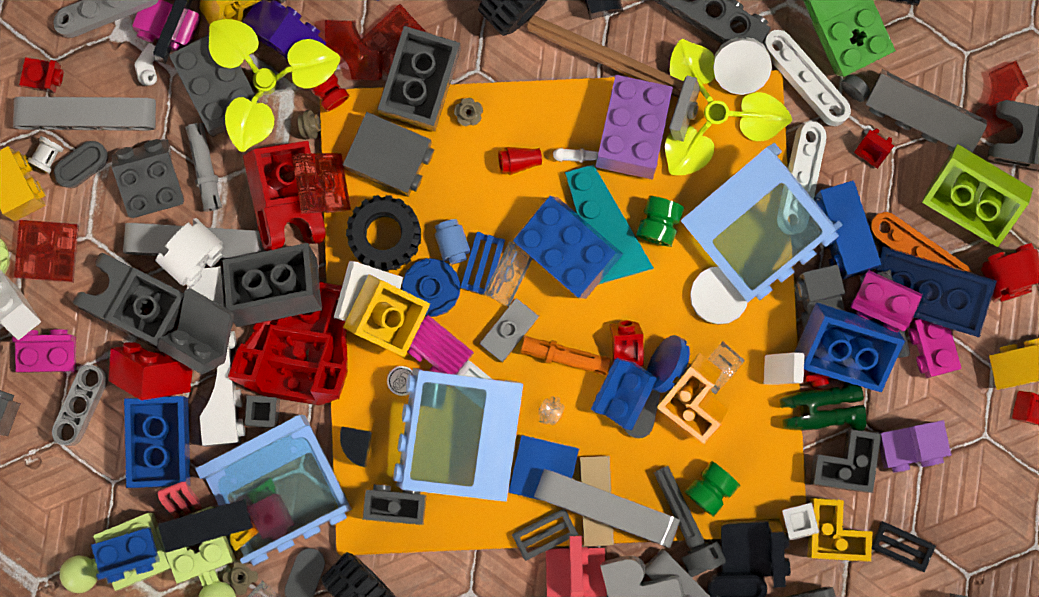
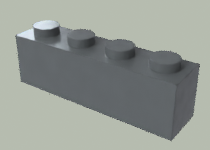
M884 69L881 70L866 99V105L870 107L869 111L882 118L888 115L896 119L895 124L910 131L911 128L922 132L921 136L933 143H937L939 140L947 144V149L951 152L959 144L973 153L987 127L986 119Z

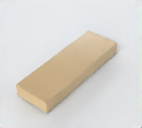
M610 456L580 457L581 482L611 493ZM583 516L584 546L614 545L613 527Z

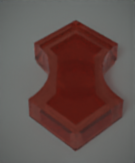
M325 20V42L327 43L325 46L338 53L346 61L351 78L358 80H382L383 51L368 46L361 39L356 28V20Z
M1017 61L1011 62L988 74L989 80H991L990 96L985 105L975 112L976 115L987 120V127L985 129L987 137H991L1013 126L1012 122L997 117V103L1004 100L1015 101L1019 93L1029 87Z

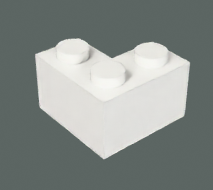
M0 270V329L5 327L17 340H20L41 323V320L20 289Z

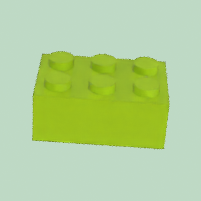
M957 144L927 188L922 203L994 246L999 247L1029 204L1033 188Z

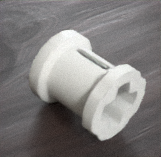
M40 136L38 148L33 157L28 158L27 161L32 166L50 174L52 171L50 166L58 152L62 153L63 148Z

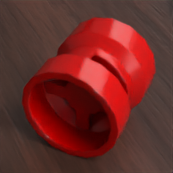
M335 73L323 84L310 88L313 94L319 96L322 100L321 106L325 112L334 110L350 97L345 88L339 86Z

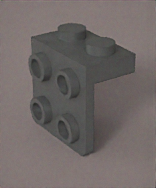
M159 139L150 140L144 146L134 149L132 147H125L118 150L116 154H112V170L129 217L136 218L183 204L184 196L172 163L171 147L168 139L163 141Z

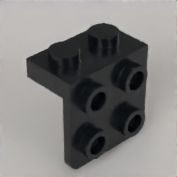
M780 519L722 523L721 548L726 559V563L722 564L723 572H757L763 577L771 576L774 588L786 587L785 576L791 575L790 560L785 558L784 549L789 548L790 544L788 531H783Z

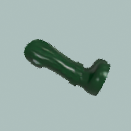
M844 382V387L841 389L834 387L830 389L807 390L779 399L781 408H797L800 406L801 417L795 416L784 419V429L795 431L816 430L833 425L840 426L845 422L850 424L852 430L864 431L866 428V409L864 405H856L844 409L817 410V407L839 405L843 402H862L864 398L862 387Z

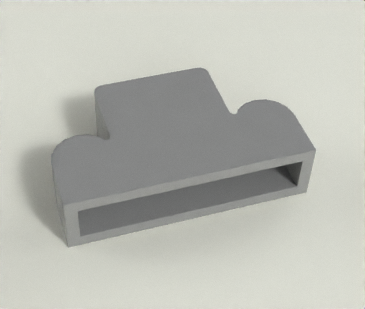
M633 555L603 561L600 565L608 597H690V595L685 596L679 575L643 582L646 571L645 565L639 557Z

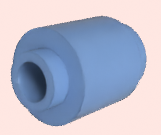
M457 219L437 224L434 235L443 261H449L450 265L467 260L466 255L471 251L462 225L458 224Z

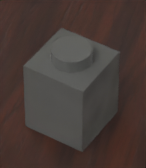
M247 396L245 425L262 428L277 427L280 399L277 397Z

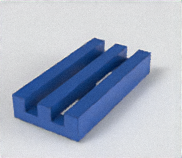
M481 232L476 233L461 289L489 296L505 239L485 235ZM483 240L486 241L482 258L474 285L468 284L480 242ZM492 243L497 244L485 289L480 288Z

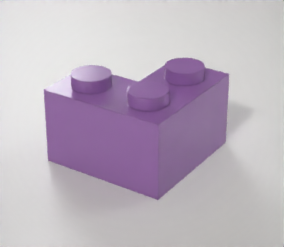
M944 420L879 433L881 434L879 449L883 467H892L893 473L910 470L909 464L921 462L922 467L944 463L943 457L951 456Z

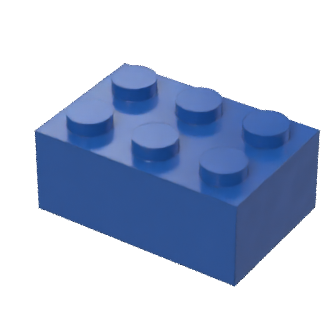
M854 180L820 190L814 197L815 203L833 224L838 221L842 223V226L836 230L839 236L829 245L824 246V248L829 247L832 256L829 259V265L838 264L842 280L867 273L869 270L873 271L882 265Z
M551 195L513 240L575 296L586 299L623 255L619 249L561 199Z
M816 302L795 349V353H804L805 370L882 393L905 340L899 332L885 328L882 322L868 320L859 315Z
M184 396L159 397L142 401L138 398L124 399L126 488L170 487L183 481L188 486H191L188 398Z

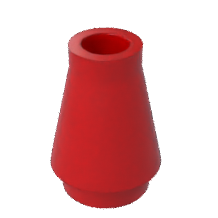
M505 147V150H499L498 162L501 173L512 175L542 165L540 148Z

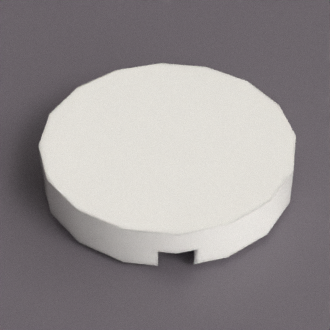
M737 37L728 40L720 46L714 57L713 69L715 79L722 88L730 93L744 95L754 93L765 85L770 78L772 65L769 52L762 43L754 38L746 37V39H739Z
M718 266L710 267L701 272L692 284L690 292L691 305L696 314L705 322L717 325L729 324L738 319L747 307L748 302Z

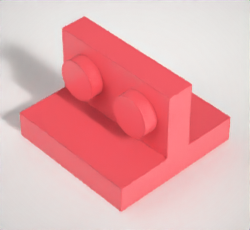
M570 536L569 548L547 550V597H607L606 586L600 567L602 562L605 561V548L582 547V536Z

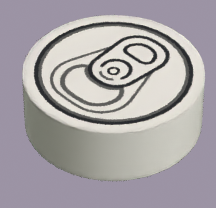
M405 366L392 369L387 378L389 389L398 396L409 395L410 392H406V382L408 375H412L413 371Z

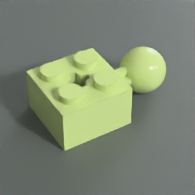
M210 506V507H207V508L202 509V510H200V511H197V512H195V513H198V512H201V511H205V510H208V509H212V508H215L216 506ZM157 527V528H156V531H157V533H158V536H159V538H160L161 544H162V546H163V542H162V538H161V535H160L159 527ZM227 536L203 542V545L199 546L200 552L198 553L196 550H191L190 546L165 553L177 584L199 576L203 587L199 597H236L233 588L227 583L219 581L215 571L236 561Z
M146 513L93 535L95 542L99 543L148 527L151 528L160 562L153 564L154 570L138 575H136L135 570L125 572V579L112 582L115 591L122 590L171 569L156 531L158 523L154 513ZM82 555L68 558L60 569L62 585L73 593L89 591L98 579L97 574L99 571L95 558L90 559Z

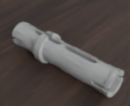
M197 123L190 124L185 129L196 170L197 180H195V184L200 189L204 212H208L209 209L210 211L221 209L222 204L216 184L219 180L218 176L214 175L204 123H199L198 125Z

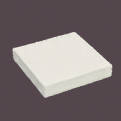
M349 261L334 318L346 321L368 274L399 289L403 277L355 261Z

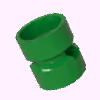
M649 196L644 209L647 218L640 221L636 236L657 245L672 247L677 232L673 226L680 223L685 207L661 197Z
M711 461L701 472L702 480H695L685 493L704 511L714 517L724 505L723 497L730 498L741 485L723 468Z

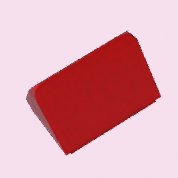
M1018 391L1012 418L1039 426V394Z

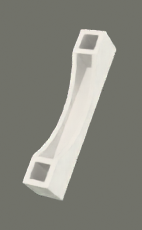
M221 266L203 268L200 273L202 277L191 289L226 308L223 268ZM235 331L230 333L225 363L217 367L214 390L207 406L200 415L202 446L205 447L241 443L240 436H245L244 420L238 417V407H242L241 390H236L235 382L228 378L233 363L232 349L237 348Z

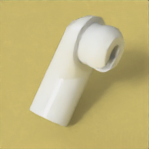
M151 43L147 44L134 65L137 78L144 86L154 85L157 81V74L153 66V61L155 60L153 51L156 46Z

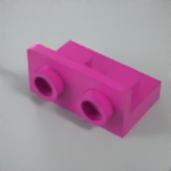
M869 270L850 307L855 309L856 314L868 320L875 318L884 322L883 326L891 331H905L913 319L923 294Z
M921 319L910 323L912 328H908L909 338L912 345H917L920 355L916 357L917 366L921 374L925 373L926 379L962 369L950 328Z
M31 330L20 340L12 336V342L15 343V372H76V337L68 335V330H50V335H38V330Z

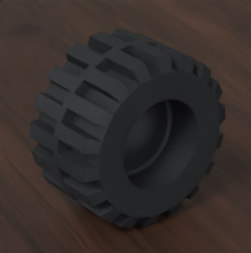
M481 0L478 11L502 36H505L523 26L539 11L547 0Z
M385 195V197L373 196V199H365L362 201L361 206L354 208L353 215L349 217L347 222L346 236L348 238V245L359 262L389 272L390 269H400V266L403 264L407 265L411 261L412 256L418 252V246L421 243V228L413 209L406 205L403 200L399 198L394 199L390 195ZM382 217L394 219L401 227L400 241L388 250L375 249L367 240L369 225L374 220Z
M348 552L321 577L324 587L333 597H396L375 573L354 554Z

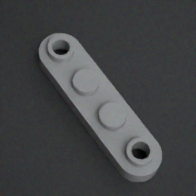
M82 0L59 10L54 18V28L64 37L74 38L149 8L159 0Z

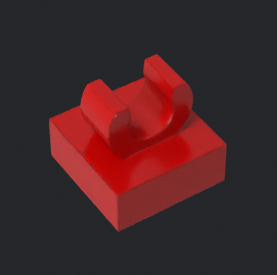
M876 128L873 131L869 130L854 153L878 169L894 145L891 144V137L885 140L878 135L879 129Z

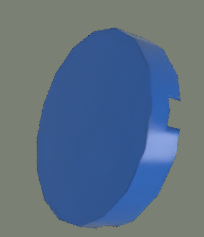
M427 258L416 262L407 270L402 290L430 303L425 317L427 315L437 317L446 314L455 306L460 296V281L456 271L448 263L439 259Z
M671 335L655 350L647 368L648 372L658 378L653 390L664 393L675 386V383L672 381L676 376L680 378L684 374L690 356V348L686 345L687 341L677 335Z

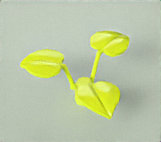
M221 19L212 22L209 26V51L213 60L224 68H236L245 59L254 73L253 84L257 93L252 98V101L244 97L235 98L226 110V129L235 147L240 152H245L250 147L265 140L272 132L275 124L273 112L266 104L257 103V101L263 95L272 94L276 90L277 81H280L286 74L292 72V80L297 87L304 89L317 87L328 80L336 71L340 62L339 54L319 41L303 39L296 42L288 52L287 59L290 67L275 75L270 69H258L249 55L254 53L259 46L257 35L251 27L233 19Z
M681 39L672 52L670 76L682 81L687 76L697 78L700 92L708 102L704 109V116L707 121L699 132L694 127L688 125L684 141L674 140L671 132L669 133L665 142V154L668 170L671 175L691 174L709 163L714 153V143L710 138L703 136V134L712 124L725 122L728 116L742 117L740 129L748 139L753 141L768 140L792 122V117L787 108L779 100L766 93L755 92L746 95L741 102L742 112L730 111L724 102L714 101L703 84L710 83L715 78L713 69L715 56L707 48L685 39Z

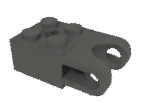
M1009 100L998 102L996 115L998 118L1013 124L1016 129V138L1013 144H994L989 148L988 159L1039 170V106Z
M100 253L95 264L102 272L108 275L110 280L108 288L102 294L96 296L79 292L75 296L73 303L82 311L157 349L158 339L175 331L179 323L184 293L107 254ZM145 307L153 308V311L148 315L143 312Z

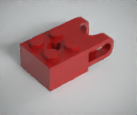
M309 141L253 149L243 155L263 248L266 251L279 249L284 245L285 225L287 223H293L299 228L306 243H321L326 236L321 207L319 209H314V207L313 209H305V207L309 206L304 205L303 209L304 199L302 203V198H312L313 202L314 196L320 195L316 173L315 175L297 176L298 167H309L308 171L302 172H309L310 167L313 169L314 164ZM300 160L309 161L308 163H306V162H297V163H295V161H300ZM298 163H306V166H299V165H298V167H297V164H298ZM314 169L313 173H302V174H299V173H298V175L314 174L315 169ZM304 191L314 192L311 197H301L303 194L311 193L300 194V192Z

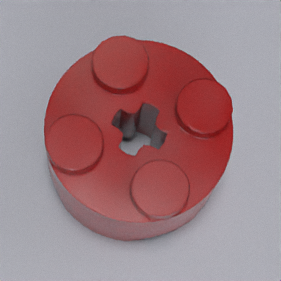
M1032 243L1016 248V252L1008 256L1005 255V252L994 254L988 257L987 262L982 264L981 271L983 276L997 280L992 297L993 303L999 299L1002 302L1032 292V285H1039V253L1037 249H1034Z

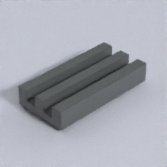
M562 509L512 534L525 561L569 540L570 536L578 535L566 509ZM561 516L563 517L565 522L522 543L521 536ZM568 527L569 533L527 553L526 547Z

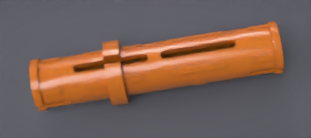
M526 335L520 354L544 359L549 364L552 362L561 363L606 376L610 363V357L557 344V341L551 340V342L542 341Z

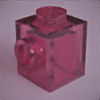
M279 493L272 494L248 507L262 539L271 537L273 541H276L289 534L287 529L294 526Z

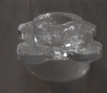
M551 396L549 400H544L538 412L540 415L539 422L555 425L564 410V404L560 403V398Z

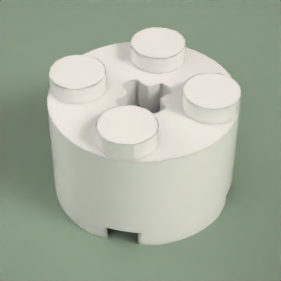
M195 218L193 219V226L188 222L165 245L169 251L165 256L159 253L156 262L182 286L187 285L189 288H192L202 277L200 273L207 265L209 267L214 266L222 257L223 242Z

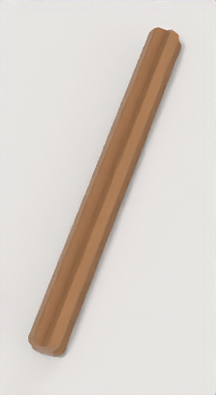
M532 16L527 24L529 32L632 78L673 87L671 95L679 98L684 81L540 17Z

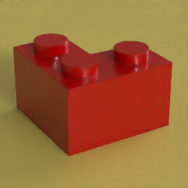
M126 342L123 346L111 348L108 381L142 401L191 392L193 369L164 352H149L138 343Z

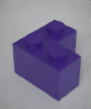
M262 0L255 3L243 20V23L254 30L259 42L273 48L285 59H287L290 48L300 40L313 39L324 45L327 44L318 36L320 31L308 22L302 23L300 21L302 16L289 6L285 8L276 0H271V2Z

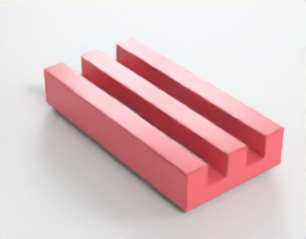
M184 481L157 492L160 502L174 519L180 517L179 511L181 510L185 514L191 513L189 508L191 506H194L196 510L202 508L199 498ZM182 490L188 500L184 501L177 491ZM171 494V497H172V499L176 502V505H175L174 502L169 498L168 495Z

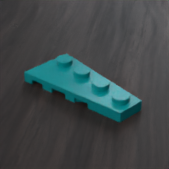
M594 164L565 172L576 213L623 253L621 258L598 285L653 270L654 267Z

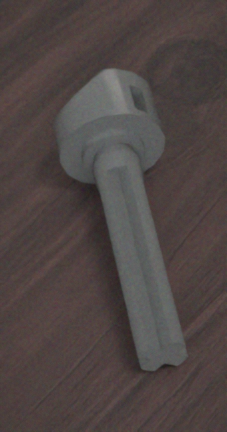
M669 466L654 472L674 517L680 520L678 526L687 546L691 549L686 556L681 558L689 575L693 578L706 570H713L726 563L725 556L717 541L711 544L709 542L704 543V538L695 523Z

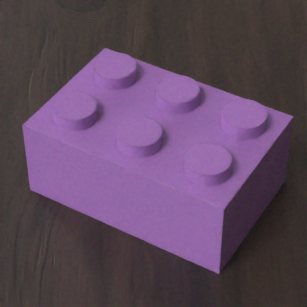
M615 75L596 162L597 168L653 180L673 87Z

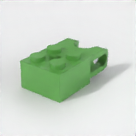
M803 0L812 19V25L835 75L845 77L896 51L873 0ZM852 31L857 32V40L855 42L850 41V38L853 37Z

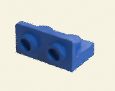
M616 358L600 391L596 395L591 410L595 413L606 415L624 429L632 430L658 378L635 362Z
M150 527L91 545L99 571L97 574L98 580L106 579L108 584L125 579V572L135 570L136 575L152 571L154 570L153 564L160 562Z

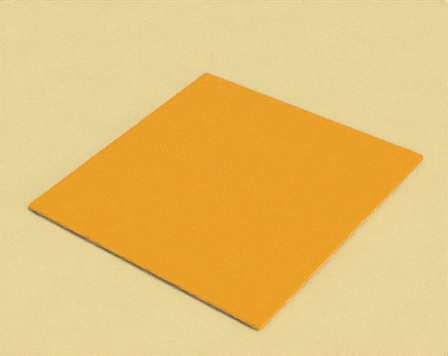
M771 70L770 78L765 85L755 92L771 95L784 105L783 75L779 70ZM615 77L450 84L435 132L379 115L378 106L384 87L345 89L350 97L339 107L329 112H325L321 106L322 100L320 99L322 157H328L322 158V160L330 161L329 165H335L334 172L336 169V175H332V179L331 174H335L332 173V170L322 171L330 172L323 174H330L329 181L331 179L329 185L323 182V191L334 192L331 196H324L326 193H323V200L324 197H332V201L334 198L335 202L336 197H339V201L341 198L340 208L342 203L341 210H328L340 209L333 206V208L325 209L328 211H324L327 283L343 286L349 261L360 263L348 245V238L346 236L347 222L349 217H352L356 206H361L363 200H371L376 195L380 197L390 195L394 199L399 198L403 200L406 205L413 209L420 224L421 243L418 246L416 255L412 256L411 261L407 265L403 264L400 266V269L389 270V273L401 276L403 280L407 270L418 261L427 258L443 261L434 235L436 233L435 226L439 223L457 219L458 224L463 227L470 251L472 250L477 232L505 239L489 296L461 289L470 252L466 255L467 260L450 265L456 271L460 281V296L455 306L446 314L431 318L472 350L474 354L469 361L493 380H511L523 383L509 487L521 436L525 435L579 448L572 479L581 482L580 457L610 456L611 494L674 517L654 475V472L669 466L704 540L721 539L722 523L732 521L779 518L783 531H787L782 510L806 504L802 431L784 429L783 427L784 419L795 416L801 417L800 406L797 408H781L779 399L800 392V383L764 384L765 355L794 353L798 345L794 273L782 283L778 279L770 284L773 290L760 301L757 297L753 298L747 303V307L741 316L729 324L717 325L705 322L694 311L691 305L690 292L692 284L699 274L710 267H717V264L681 222L686 215L773 143L782 151L777 157L788 169L786 127L768 140L753 141L748 139L740 129L742 117L728 116L725 122L712 124L703 134V136L710 138L714 143V153L709 163L691 174L671 175L668 170L665 154V142L670 133L669 127L678 101L677 97L671 95L657 166L652 180L597 168V160L584 161L583 163L564 160L560 162L553 157V152L557 148L562 147L563 149L580 150L583 148L584 150L599 152ZM715 78L710 83L703 84L714 101L724 102L730 111L742 112L741 102L748 94L730 93L722 88ZM700 91L696 100L698 103L697 115L694 120L690 119L689 125L694 127L697 132L707 121L704 116V109L708 102ZM464 98H472L475 102H479L482 105V119L474 126L461 125L454 114L455 106L460 104ZM467 110L466 114L470 115L471 110ZM366 112L431 139V148L435 149L428 165L423 164L419 172L423 176L422 181L416 192L411 190L409 197L344 169L343 163ZM505 147L540 148L542 165L512 175L501 173L498 151L505 150ZM594 164L654 269L597 285L586 299L575 296L513 240L550 195L558 197L576 212L565 172ZM784 183L778 184L713 239L717 249L735 271L743 277L751 289H756L793 258L792 235L783 232L777 220ZM649 196L661 197L685 207L680 223L673 226L677 232L672 247L657 245L636 236L640 221L647 218L644 209ZM788 216L789 223L791 224V217ZM389 217L374 220L367 229L369 244L378 250L391 249L401 239L400 225ZM483 240L480 242L468 283L470 285H474L486 244V241ZM492 243L480 288L485 289L497 244ZM517 298L539 316L525 334L526 336L548 342L554 340L557 341V344L610 357V363L606 376L561 363L552 362L549 364L544 359L520 354L524 337L502 363L482 347L480 342ZM622 320H631L640 324L644 338V366L641 367L647 370L651 357L657 347L669 336L677 335L687 341L686 345L690 348L687 367L700 353L723 371L716 384L708 393L729 410L720 426L704 444L658 408L651 433L640 439L629 436L623 427L606 415L598 414L591 410L596 395L600 391L610 367L613 365L611 324H618ZM346 329L348 373L340 399L331 401L333 470L352 510L345 513L347 519L336 524V550L339 555L343 556L346 552L354 555L518 548L512 534L564 509L542 500L508 493L507 502L420 492L421 495H427L424 525L363 520L366 490H373V485L391 486V492L403 493V489L397 486V481H394L393 476L395 464L400 463L401 452L398 451V439L400 434H404L406 422L402 421V411L404 404L409 402V395L398 396L394 394L387 384L388 375L392 369L399 366L408 367L412 371L413 368L430 371L433 365L424 358L419 362L408 352L405 357H402ZM676 376L672 382L675 383L679 377ZM447 385L443 410L420 406L410 471V478L412 480L461 486H472L474 482L484 410L453 385ZM666 392L660 393L659 403ZM342 427L373 433L366 468L353 463L343 452L340 443ZM711 461L718 464L741 485L730 498L723 497L724 505L714 517L704 511L685 493L695 480H702L701 472ZM335 500V510H336V509H338V504H337V502H336V500ZM566 510L578 533L577 536H582V545H584L583 516ZM561 516L521 536L520 539L523 543L565 521ZM679 526L673 541L685 540ZM566 527L528 547H541L570 531ZM613 527L614 544L651 542ZM570 539L557 546H569Z

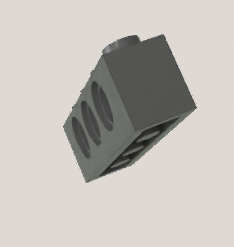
M653 0L721 44L737 37L739 39H746V37L754 38L762 43L771 30L765 18L756 13H753V15L743 10L744 6L737 0H695L693 2H686L685 0ZM708 6H716L720 9L721 15L712 18L707 15L706 8ZM734 21L742 22L745 26V31L743 33L733 32L730 23Z

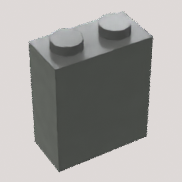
M366 112L343 166L345 170L409 197L411 190L415 192L418 190L423 178L419 172L423 164L428 165L435 149L431 148V139Z

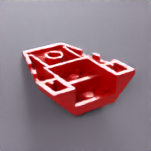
M319 282L322 310L256 323L252 328L254 332L249 339L237 349L228 378L267 397H277L279 399L318 406L340 399L348 373L347 331L343 328L345 321L334 318L342 285ZM308 348H309L308 362H307V354H306V351H307Z

